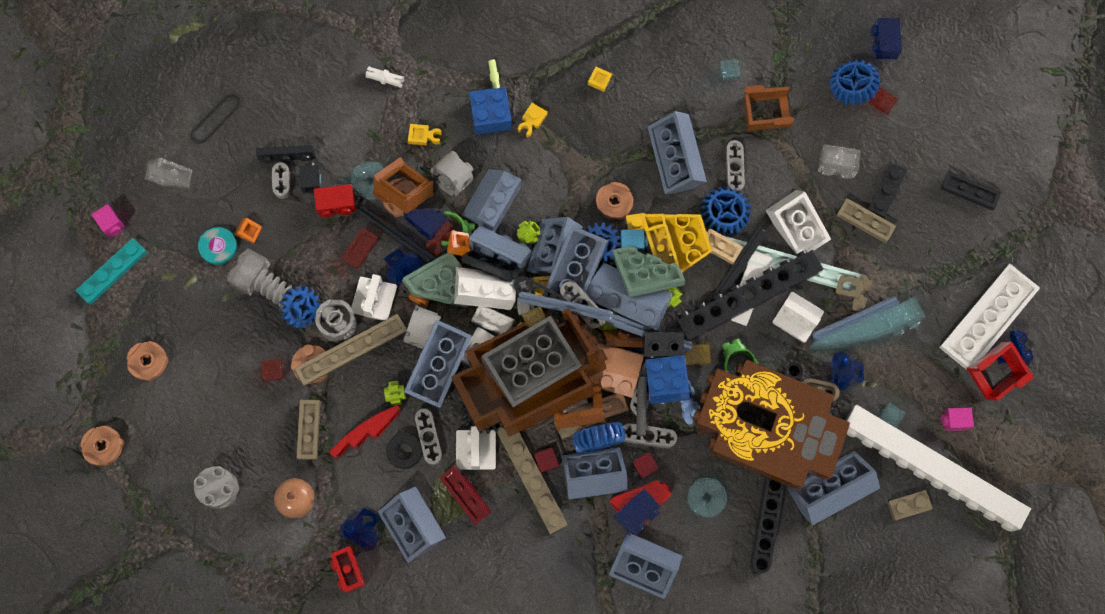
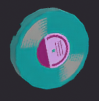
M222 227L211 228L200 237L198 250L206 262L213 265H222L235 256L237 241L228 229Z

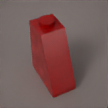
M656 480L613 497L609 504L638 531L672 494L669 492L671 489L664 482L660 483Z

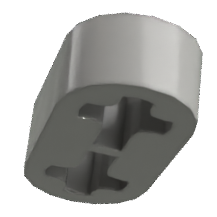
M282 162L276 163L272 168V189L276 197L280 199L287 198L291 193L290 170ZM281 168L285 171L282 173V178L278 174ZM280 183H283V186L285 188L283 190V193L279 192V189L281 188Z

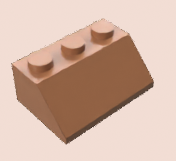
M598 342V349H602L606 354L607 360L605 363L607 369L591 376L593 381H599L600 389L633 398L644 355L618 347L605 346L604 343Z

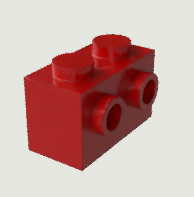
M352 184L314 189L318 216L328 218L334 214L350 215L352 212H356Z
M348 546L331 553L332 559L330 564L333 571H337L339 576L337 583L341 591L344 590L348 594L366 586L352 547Z

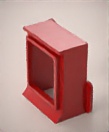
M1000 342L998 346L974 365L966 368L985 400L998 401L1014 387L1021 388L1033 379V373L1030 372L1012 342ZM1002 355L1012 374L994 389H991L981 371Z

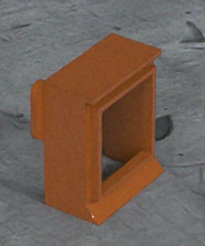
M756 85L745 88L743 105L747 132L792 127L794 118L790 117L787 99L789 86L765 89L763 85ZM779 99L781 118L753 121L750 102Z
M399 157L374 175L373 195L384 203L391 202L408 214L434 195L433 181L430 182L405 164L402 158ZM398 172L399 175L409 182H413L417 187L405 195L385 180Z
M598 380L594 381V395L588 397H593L594 408L563 415L562 410L554 414L558 431L563 428L598 422L605 424L602 393Z

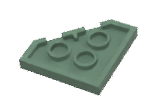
M632 246L612 250V256L629 297L685 285V278L680 267L672 263L669 265L661 261V258L649 253L647 255L637 251V248Z
M446 253L405 276L402 280L412 296L464 308L470 306L454 304L456 267L462 268V266L453 254Z

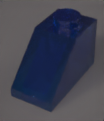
M434 209L412 210L408 214L403 213L405 220L431 242H434L448 227L447 217L442 212H436Z

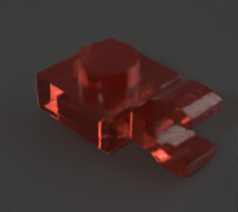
M446 221L435 233V237L427 242L426 248L429 249L435 245L437 248L434 250V254L438 255L441 251V241H449L453 225Z

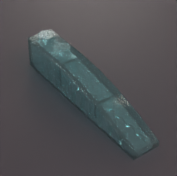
M913 297L813 342L809 348L811 351L833 350L871 343L892 334L896 337L904 333V329L908 327L914 329L922 324L921 321L926 316L916 298Z

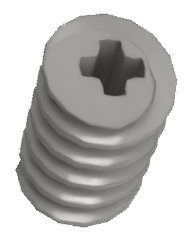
M262 270L255 279L254 290L260 292L262 296H266L268 300H272L274 304H279L280 308H283V305L279 302L285 300L282 295L289 294L288 289H292V286L289 285L285 288V281L278 284L280 281L279 277L272 280L274 274L270 273L267 276L268 270Z

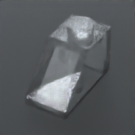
M157 158L148 161L145 179L163 186L189 188L193 170L168 160Z

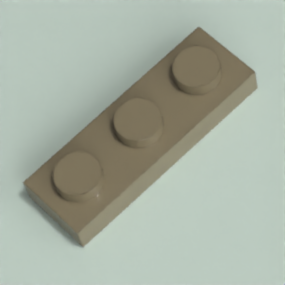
M847 198L836 215L884 243H887L896 227L894 224Z
M300 400L297 442L298 460H318L320 400Z

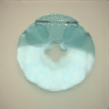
M370 161L354 167L351 184L357 194L366 199L377 198L373 195L374 180L372 184H369L367 181L365 182V179L369 176L374 178L375 174L384 169L382 164Z
M701 478L695 481L689 488L687 504L690 510L700 517H715L726 506V490L716 479ZM704 493L712 496L710 503H707L706 500L702 501L701 497L704 496Z

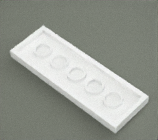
M1009 264L939 348L965 369L974 365L985 356L1040 287Z

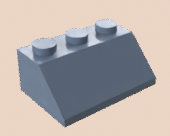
M488 169L461 217L484 228L488 226L496 231L521 189V179L506 171Z
M568 217L541 219L539 240L534 244L527 272L541 276H551L571 226L580 229L583 226Z
M479 226L469 238L470 251L481 253L520 268L521 275L531 257L529 246L524 243L518 244L507 235L503 234L501 236L488 226L485 228Z
M620 447L562 455L568 499L628 491L627 472Z
M416 487L399 493L378 511L407 563L415 560L446 539Z
M626 532L609 575L665 599L678 572L682 555Z

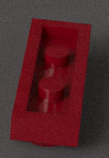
M457 465L452 466L440 477V480L474 525L479 524L492 513Z

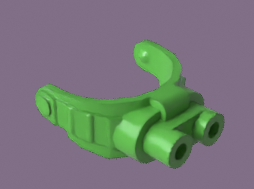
M444 211L443 215L456 219L462 227V232L469 233L470 238L473 234L471 230L474 231L475 223H468V220H463L457 214ZM441 241L442 246H448L449 241Z
M740 339L733 340V344L728 342L722 345L725 357L723 363L725 372H728V358L734 354H745L754 363L759 364L754 354L746 349L744 344H741Z

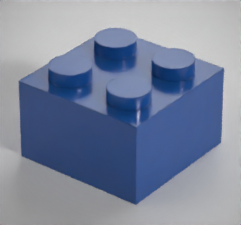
M506 87L469 92L475 135L512 130Z
M685 355L645 360L651 404L690 400Z

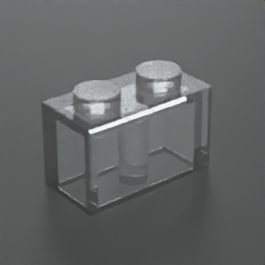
M824 144L820 151L818 172H823L825 175L835 174L841 175L843 178H854L859 171L861 150Z
M247 248L245 252L240 254L236 267L232 268L228 273L227 281L232 287L251 296L254 291L255 279L262 270L268 269L270 263L267 258Z

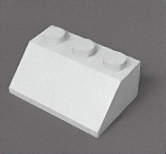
M456 267L454 304L511 310L516 301L515 279L505 281L500 276L485 273L484 270Z

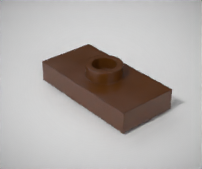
M623 329L602 330L601 336L605 346L642 347V336Z

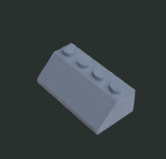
M675 111L648 126L665 194L692 190L707 182L689 114Z
M571 226L546 287L561 294L560 289L565 282H575L586 293L609 241ZM567 287V295L572 294L575 297V299L581 296L580 293L579 295H575L572 292V290L574 289L573 287ZM581 299L578 304L582 305L584 299Z
M603 263L586 292L593 302L652 329L659 328L673 296V293L667 290H660L629 297L618 269L606 263Z
M436 320L404 392L440 408L451 385V377L455 375L472 335Z
M853 451L838 459L831 479L823 480L814 475H809L806 477L803 488L798 490L792 487L787 488L802 515L813 526L880 489L876 471Z

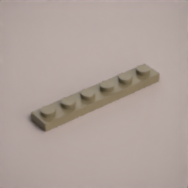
M396 314L294 368V371L304 387L407 332V329L399 315Z
M498 427L497 434L549 534L551 535L568 526L520 433L518 432L508 437L504 428Z

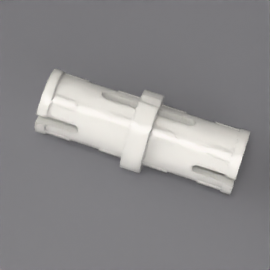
M370 66L367 68L369 72L366 71V78L380 81L384 85L387 83L399 88L402 87L403 84L401 83L404 82V76L389 73L388 70H378Z

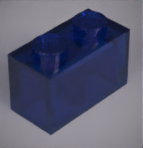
M878 18L871 28V35L874 36L872 50L875 52L876 59H898L902 52L899 18Z
M643 489L613 518L629 536L633 532L637 535L645 528L643 523L647 519L652 521L660 514L657 510L661 506Z

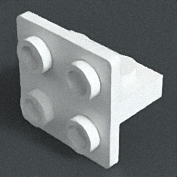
M374 274L372 279L360 277L351 309L356 315L382 321L387 320L390 315L397 285L383 282L381 276Z
M791 292L772 323L800 341L806 342L813 329L821 320L820 318L824 311L796 293Z
M471 427V430L456 431V465L460 470H494L496 468V433L494 430H490V434H487L486 430H483V433L480 434L476 427Z

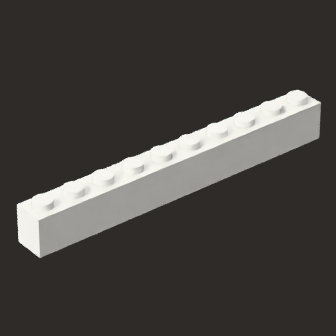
M855 405L850 410L845 421L850 422L847 431L848 436L859 438L862 440V444L869 448L874 447L879 450L880 455L886 458L894 459L900 467L911 469L914 471L913 474L921 479L926 478L931 481V485L935 488L946 490L949 492L948 495L956 500L961 499L966 502V506L970 509L979 510L984 513L983 516L985 518L1001 523V527L1005 530L1012 532L1022 528L1031 508L860 406Z

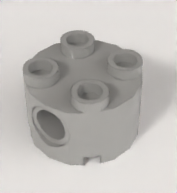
M454 151L444 155L430 170L432 178L436 176L438 179L436 184L451 196L453 194L455 196L459 195L473 180L471 173L473 167L468 162L464 163Z
M327 300L316 311V326L323 337L329 341L340 343L350 338L357 327L356 316L350 305L343 300Z
M415 306L403 342L423 349L435 321L440 320L441 316L437 315L438 313Z
M220 466L210 467L203 470L195 478L194 491L201 503L210 508L224 509L235 502L239 492V484L235 476Z

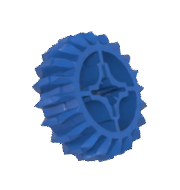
M855 59L852 63L848 60L847 64L841 63L840 67H836L835 72H832L830 91L833 93L834 98H838L839 103L843 101L845 105L852 103L853 107L855 103L862 105L863 101L868 103L870 98L874 99L875 93H878L880 75L877 69L872 67L871 63L865 64L864 59L861 62Z
M721 186L718 188V192L713 189L711 194H706V199H703V206L700 208V211L703 212L701 217L705 219L704 225L710 224L708 229L714 228L717 233L721 231L723 236L726 235V232L730 236L734 232L738 234L740 228L744 229L746 227L745 223H748L750 220L751 211L748 209H750L751 205L746 204L747 197L741 198L743 193L737 194L736 188L730 191L729 186L726 187L725 191ZM711 205L715 207L714 210L718 214L716 218L712 214ZM735 205L740 211V217L737 216V212L734 210ZM730 207L729 212L727 211L726 213L722 214L723 211L727 210Z
M612 422L577 431L572 436V442L576 452L583 453L620 444L626 439V433L622 423Z

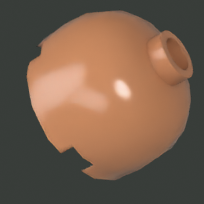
M297 478L287 479L277 487L274 494V503L277 510L285 517L302 518L313 508L315 494L312 487L304 480Z

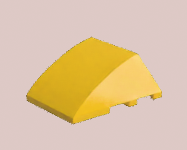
M640 214L652 254L661 258V261L664 263L678 265L682 273L712 252L701 215Z

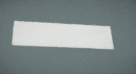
M755 251L750 259L766 266L749 262L740 287L747 284L746 280L753 276L757 278L763 276L762 272L770 267L773 258ZM746 290L744 291V296L747 299H752L753 293ZM735 300L733 301L731 308H735L737 306ZM753 308L731 320L747 326Z

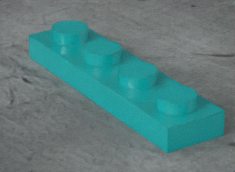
M132 238L75 291L89 305L93 304L148 252Z

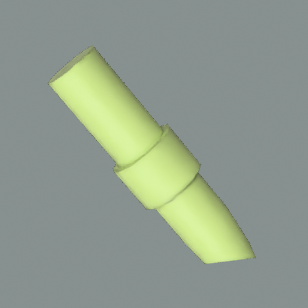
M490 60L488 63L493 89L500 88L496 61Z

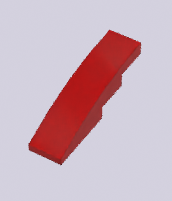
M396 405L363 422L343 437L329 453L338 460L350 445L357 450L369 436L376 441L402 412L400 407Z

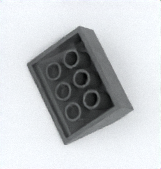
M551 316L482 355L481 360L512 407L517 406L582 367Z

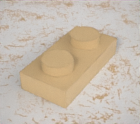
M709 229L707 236L712 249L711 253L733 265L743 247L716 231Z

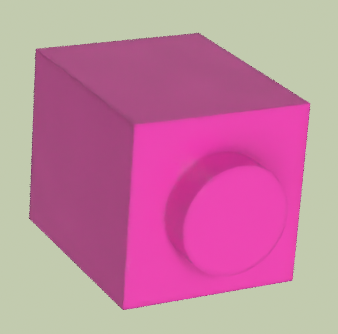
M108 204L91 214L108 238L118 235L125 228Z
M948 408L941 415V424L944 426L945 431H965L973 428L972 408Z

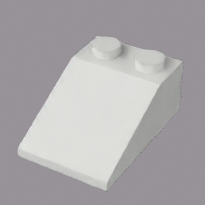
M795 190L766 210L772 223L795 254L805 249L807 252L812 249L814 251L831 240L804 191Z

